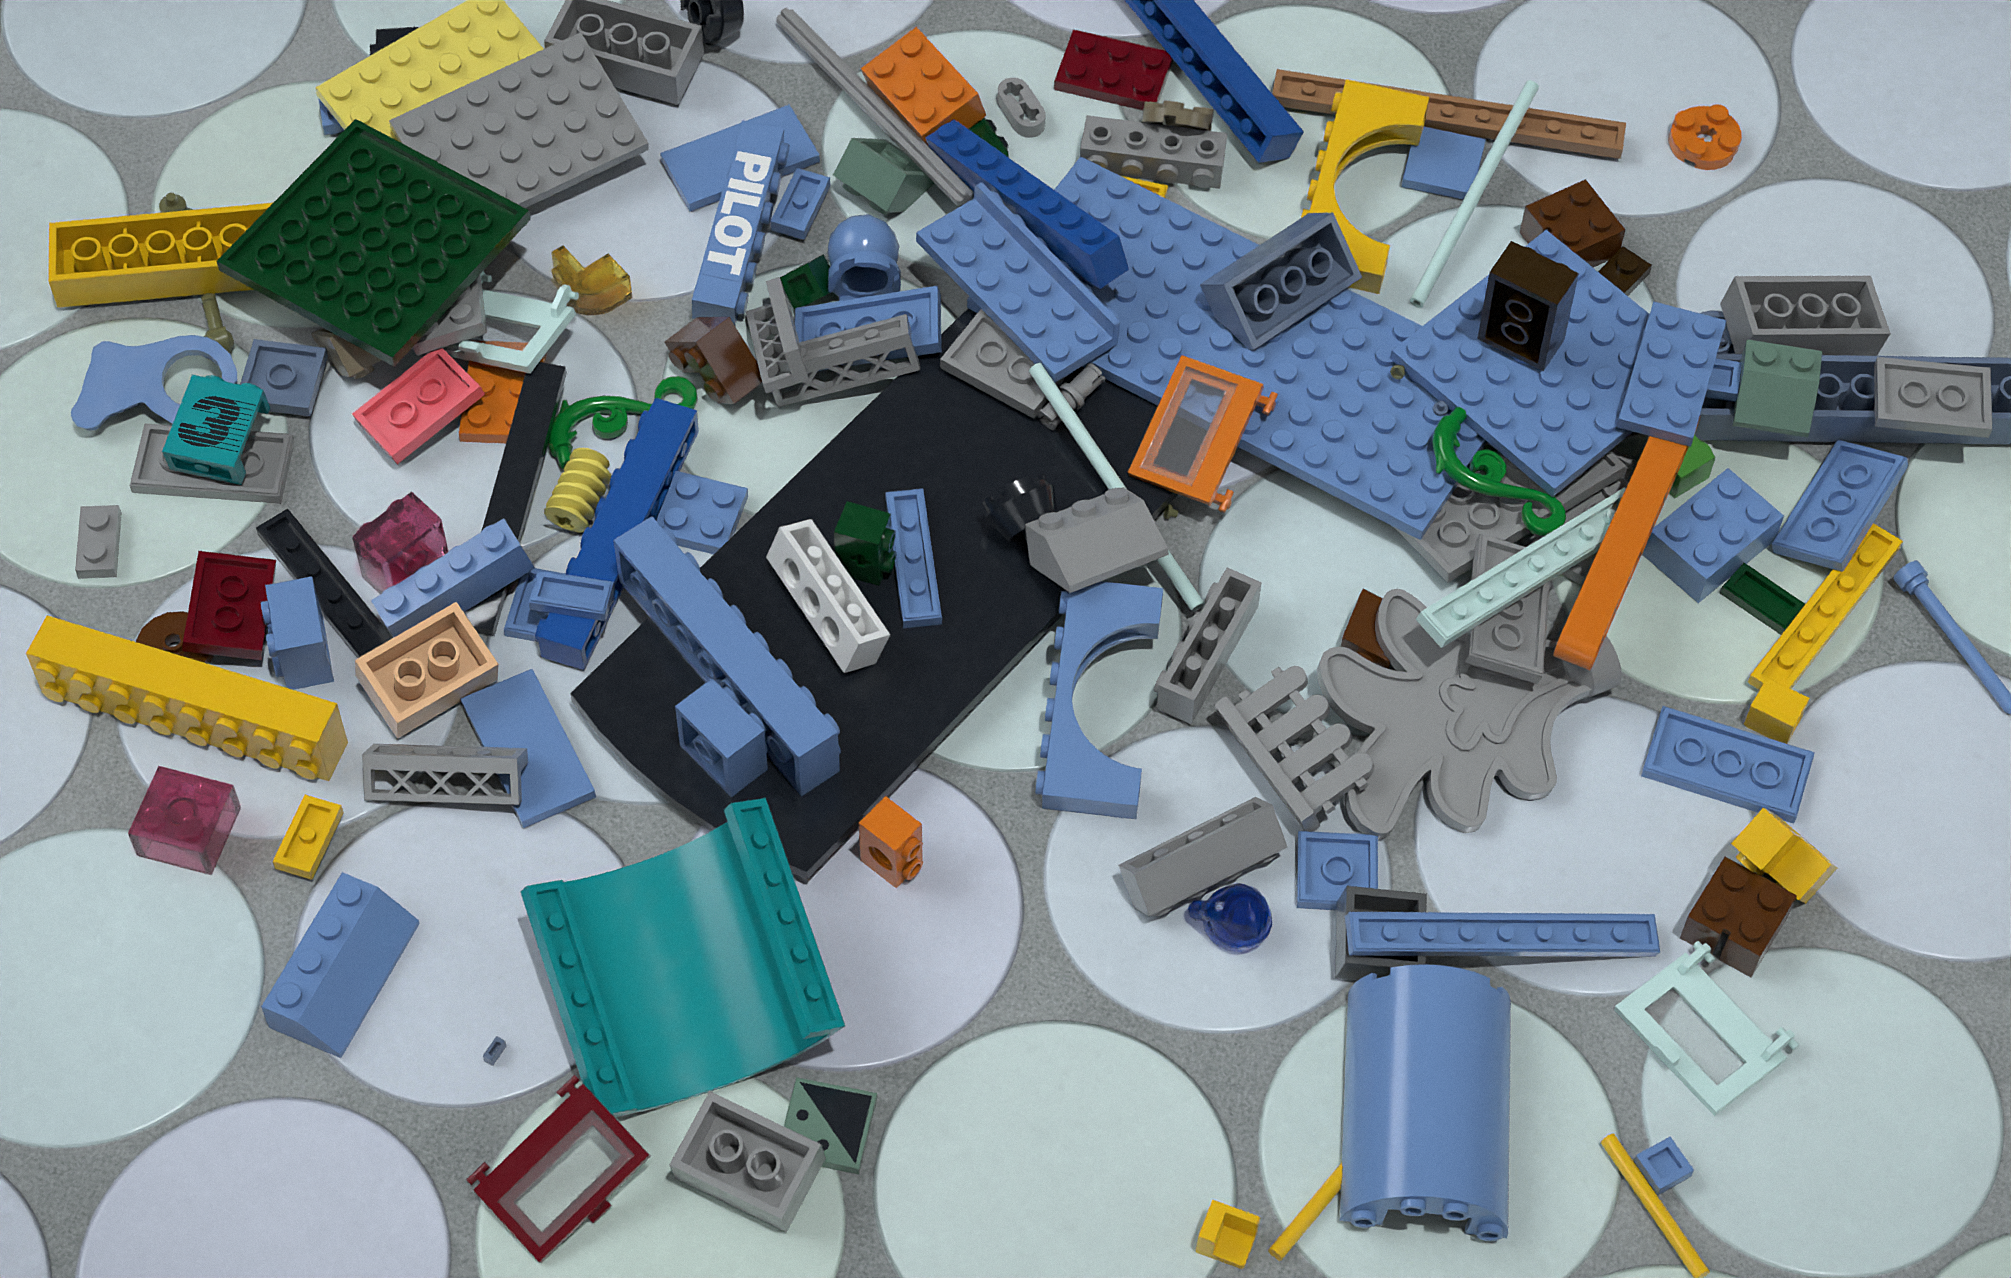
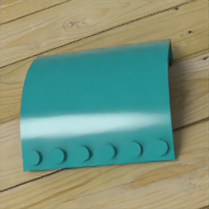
M766 798L731 803L724 809L728 822L691 842L655 857L613 871L566 882L557 880L527 885L520 892L582 1083L614 1117L674 1104L747 1079L798 1056L845 1027Z

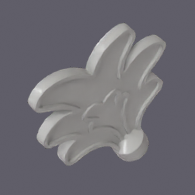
M1392 589L1384 595L1376 614L1375 633L1382 651L1390 660V664L1395 670L1374 664L1353 650L1341 646L1333 647L1323 652L1317 667L1319 686L1332 710L1354 728L1371 734L1358 751V753L1368 754L1374 763L1373 774L1365 779L1369 786L1362 791L1355 786L1345 793V805L1348 817L1352 823L1364 834L1378 836V840L1385 839L1395 827L1413 789L1426 776L1428 777V798L1433 810L1444 823L1463 833L1477 831L1486 819L1494 776H1499L1506 789L1518 798L1536 800L1548 796L1557 783V774L1550 746L1551 731L1556 717L1573 702L1618 687L1621 683L1620 662L1608 636L1606 635L1591 670L1553 657L1558 641L1546 639L1543 677L1536 684L1464 663L1467 633L1441 648L1415 620L1419 613L1427 607L1405 590Z

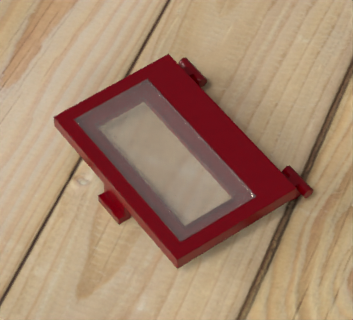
M575 1074L557 1091L558 1095L562 1098L567 1093L570 1096L489 1175L485 1172L490 1166L484 1162L466 1179L471 1185L477 1180L480 1182L473 1191L540 1263L555 1251L586 1219H590L595 1224L613 1206L607 1199L651 1157L583 1083L578 1088L575 1086L580 1081Z

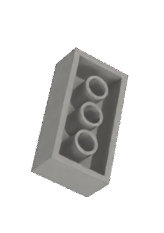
M565 0L544 40V46L547 48L581 32L615 88L679 105L704 54L702 26L608 0Z
M1735 276L1720 303L1736 354L1743 353L1746 340L1749 339L1822 351V355L1877 356L1891 334L1871 276Z

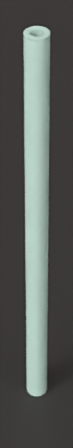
M1529 80L1525 83L1410 299L1414 306L1423 307L1536 95L1539 89L1536 82Z
M1041 363L1033 365L1029 369V373L1107 488L1124 487L1127 489ZM1169 552V555L1156 559L1190 610L1194 612L1200 609L1205 604L1172 554Z

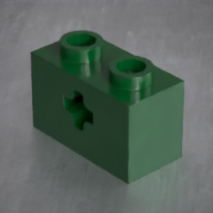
M846 502L834 531L835 554L851 578L880 586L885 572L889 574L892 572L897 552L892 550L896 538V530L891 529V513Z

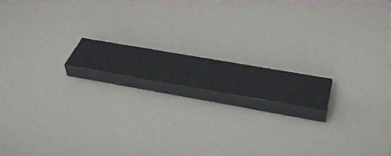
M288 508L256 527L257 535L294 580L306 577L313 578L324 618L357 658L393 638Z

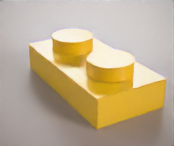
M305 794L273 859L275 869L312 880L344 813L342 805Z

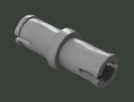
M1088 363L1085 369L1069 384L1064 383L1058 388L1073 410H1079L1085 404L1084 399L1105 381V377L1101 375L1100 369L1091 363ZM1050 402L1037 412V416L1041 418L1042 424L1050 430H1054L1062 421Z

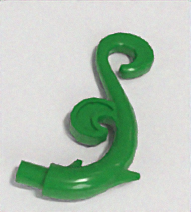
M670 376L663 379L657 385L654 399L663 400L666 395L675 393L683 399L678 405L691 409L695 408L698 401L697 389L688 379ZM605 395L585 398L571 405L568 404L567 400H563L560 411L554 418L548 440L552 456L557 457L560 467L564 469L566 463L570 461L573 449L571 440L577 435L576 430H571L578 421L586 416L596 413L592 420L595 434L603 439H612L626 431L628 426L626 412L642 414L644 410L649 411L652 404L621 396ZM600 413L610 414L611 416L605 418Z
M1456 407L1449 416L1445 415L1441 418L1434 430L1432 440L1437 474L1444 470L1460 485L1487 496L1531 500L1542 503L1550 511L1551 515L1548 518H1540L1534 514L1532 502L1525 503L1521 512L1525 527L1535 535L1546 536L1564 525L1566 520L1565 509L1557 498L1534 489L1500 483L1506 474V464L1497 453L1487 449L1478 451L1471 459V470L1459 460L1454 446L1460 447L1457 434L1461 430L1460 425L1467 417L1466 411L1463 408ZM1479 470H1483L1486 473V475L1478 474L1476 472Z

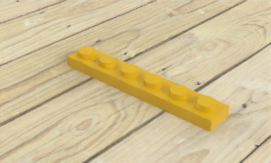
M1873 523L1844 571L1841 572L1833 569L1751 673L1748 683L1760 690L1764 681L1769 678L1792 689L1900 550L1903 541Z

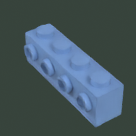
M503 518L497 523L487 526L481 533L463 544L453 547L447 554L431 564L419 568L413 575L397 585L387 588L382 594L371 601L388 630L396 637L455 602L465 612L535 567Z

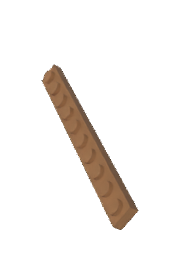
M1277 69L1272 94L1283 107L1336 115V113L1331 112L1336 91L1342 93L1346 79ZM1367 83L1429 97L1424 127L1496 140L1514 106ZM1528 108L1511 142L1621 159L1626 123Z

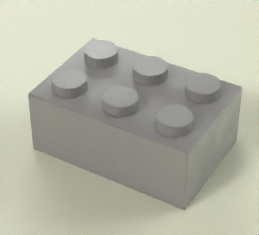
M709 1091L669 1165L676 1179L787 1232L826 1157L821 1144Z

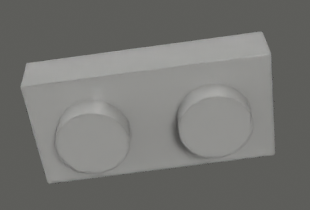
M119 505L80 506L75 566L78 579L117 577L122 515Z

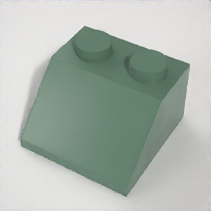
M851 138L833 173V176L843 182L842 187L846 191L856 196L863 195L870 200L869 206L885 215H888L889 212H905L935 184L904 151L886 139Z
M1747 339L1740 359L1742 366L1732 426L1808 438L1820 382L1822 351Z

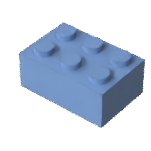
M1727 468L1653 528L1643 556L1697 603H1700L1728 580L1743 563L1747 564L1772 544L1779 532L1784 515Z

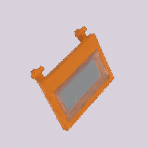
M1181 355L1129 468L1128 475L1209 506L1213 502L1219 505L1218 510L1225 513L1226 509H1229L1232 504L1231 498L1234 492L1227 489L1225 495L1217 493L1256 405L1264 408L1262 412L1269 415L1270 411H1273L1276 406L1275 400L1278 394L1271 392L1269 398L1262 396L1261 393L1264 389L1262 383Z

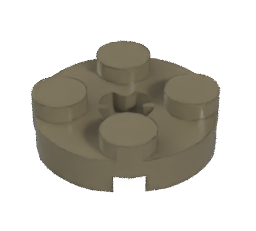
M1163 101V104L1145 102L1142 122L1211 131L1214 110L1205 107H1193V110L1184 108V103L1175 101Z

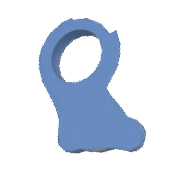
M197 335L177 336L140 346H125L110 341H102L93 347L91 362L85 375L81 393L71 410V417L78 427L91 431L100 428L111 416L145 403L154 413L173 424L180 404L174 402L166 394L164 378L169 367L174 362L186 356H203L211 359L220 368L224 381L237 384V369L230 353L218 342L208 337Z

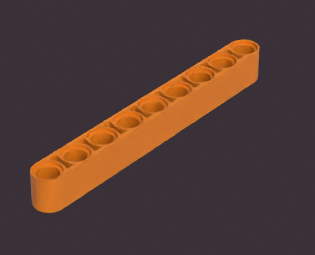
M1649 436L1564 625L1553 657L1587 670L1592 669L1689 446Z

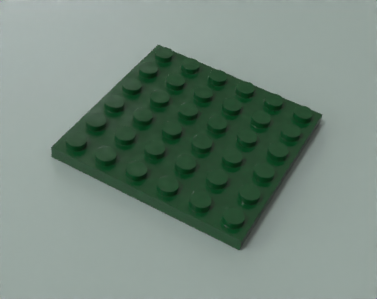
M355 119L217 260L219 271L395 367L531 219L528 209Z

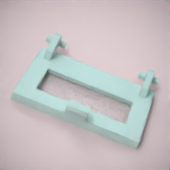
M483 271L481 273V283L491 282L492 276L485 274ZM562 285L557 290L553 303L482 289L487 333L443 347V349L451 357L531 373L576 315L574 308L566 304L570 299L577 300L579 293L573 292L569 285Z
M1697 941L1693 945L1696 949L1694 953L1690 956L1684 953L1618 1003L1614 1011L1700 1102L1716 1116L1785 1062L1787 1057L1781 1051L1784 1047L1789 1045L1795 1050L1799 1044L1794 1040L1795 1034L1790 1029L1786 1031L1783 1027L1779 1028L1776 1033L1780 1037L1775 1042H1772L1697 965L1703 959L1709 964L1715 960V957L1710 953L1712 948L1707 943L1702 945Z

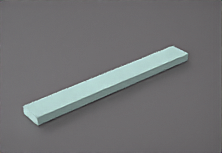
M1624 487L1419 613L1415 620L1442 648L1596 553L1600 548L1626 488Z

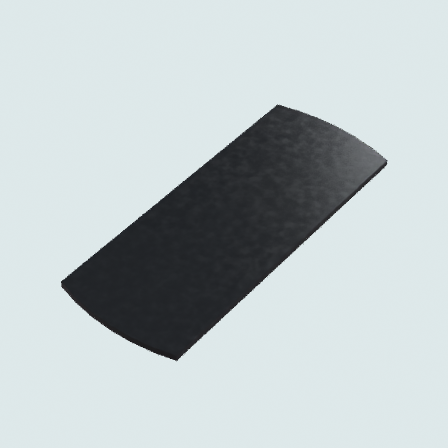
M967 309L941 334V352L919 355L920 370L897 376L700 567L701 574L707 580L712 578L717 583L726 603L729 606L735 605L741 611L745 618L746 626L752 633L758 632L762 635L769 647V653L775 660L782 659L787 664L794 682L799 687L805 686L811 692L818 710L823 715L829 714L835 720L840 730L838 745L841 753L839 754L840 771L808 793L800 796L767 757L768 770L734 796L730 797L680 746L675 706L703 686L705 682L650 617L570 693L571 701L593 730L634 774L672 806L710 832L728 822L724 809L731 803L766 798L791 872L807 880L859 827V822L885 796L888 797L1063 615L1059 614L1061 591L1067 590L1030 565L1028 543L1025 539L1009 543L986 520L987 513L982 504L983 501L991 496L996 501L1000 498V494L1005 491L1004 486L1029 475H1032L1036 481L1037 476L1042 473L1045 474L1049 484L1055 486L1058 512L1072 507L1077 501L1090 500L1104 495L1109 490L1063 421L1054 430H1050L1042 424L1041 418L1038 416L1032 418L940 368L942 356L976 316L977 313L970 309ZM1080 367L1070 373L1061 385L1064 383L1069 384L1085 368ZM1105 379L1102 384L1084 399L1085 404L1079 410L1073 411L1127 490L1144 500L1155 520L1179 494L1130 477L1128 471L1158 406ZM1176 415L1154 465L1188 476L1208 431ZM923 488L942 624L903 628L895 564L890 574L885 572L880 586L853 579L890 636L876 664L844 673L766 556L780 527L812 519L835 553L834 531L847 501L887 512L885 492Z

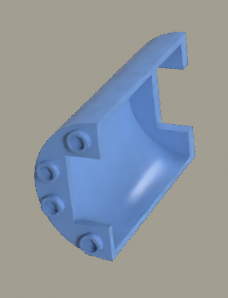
M1405 965L1391 967L1390 975L1377 978V975L1374 973L1366 975L1350 988L1347 1010L1340 1221L1351 1222L1356 1227L1369 1228L1375 1225H1382L1388 1209L1400 1210L1402 1214L1407 1216H1421L1425 1213L1440 1214L1445 1219L1453 1221L1469 1218L1465 1225V1234L1477 1235L1479 1239L1485 1241L1507 1238L1509 1212L1511 999L1503 987H1497V990L1491 987L1490 978L1473 971L1450 966Z

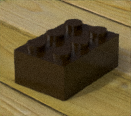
M1510 241L1489 272L1477 339L1544 371L1565 340L1579 273L1563 263H1557L1538 254L1532 248L1523 247Z

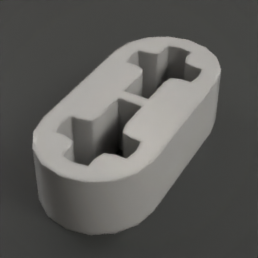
M1013 77L1001 81L998 85L997 102L1014 130L1019 135L1027 138L1037 137L1042 134L1045 129V111L1028 84L1022 79ZM1014 96H1019V102H1017ZM1024 113L1029 119H1024Z

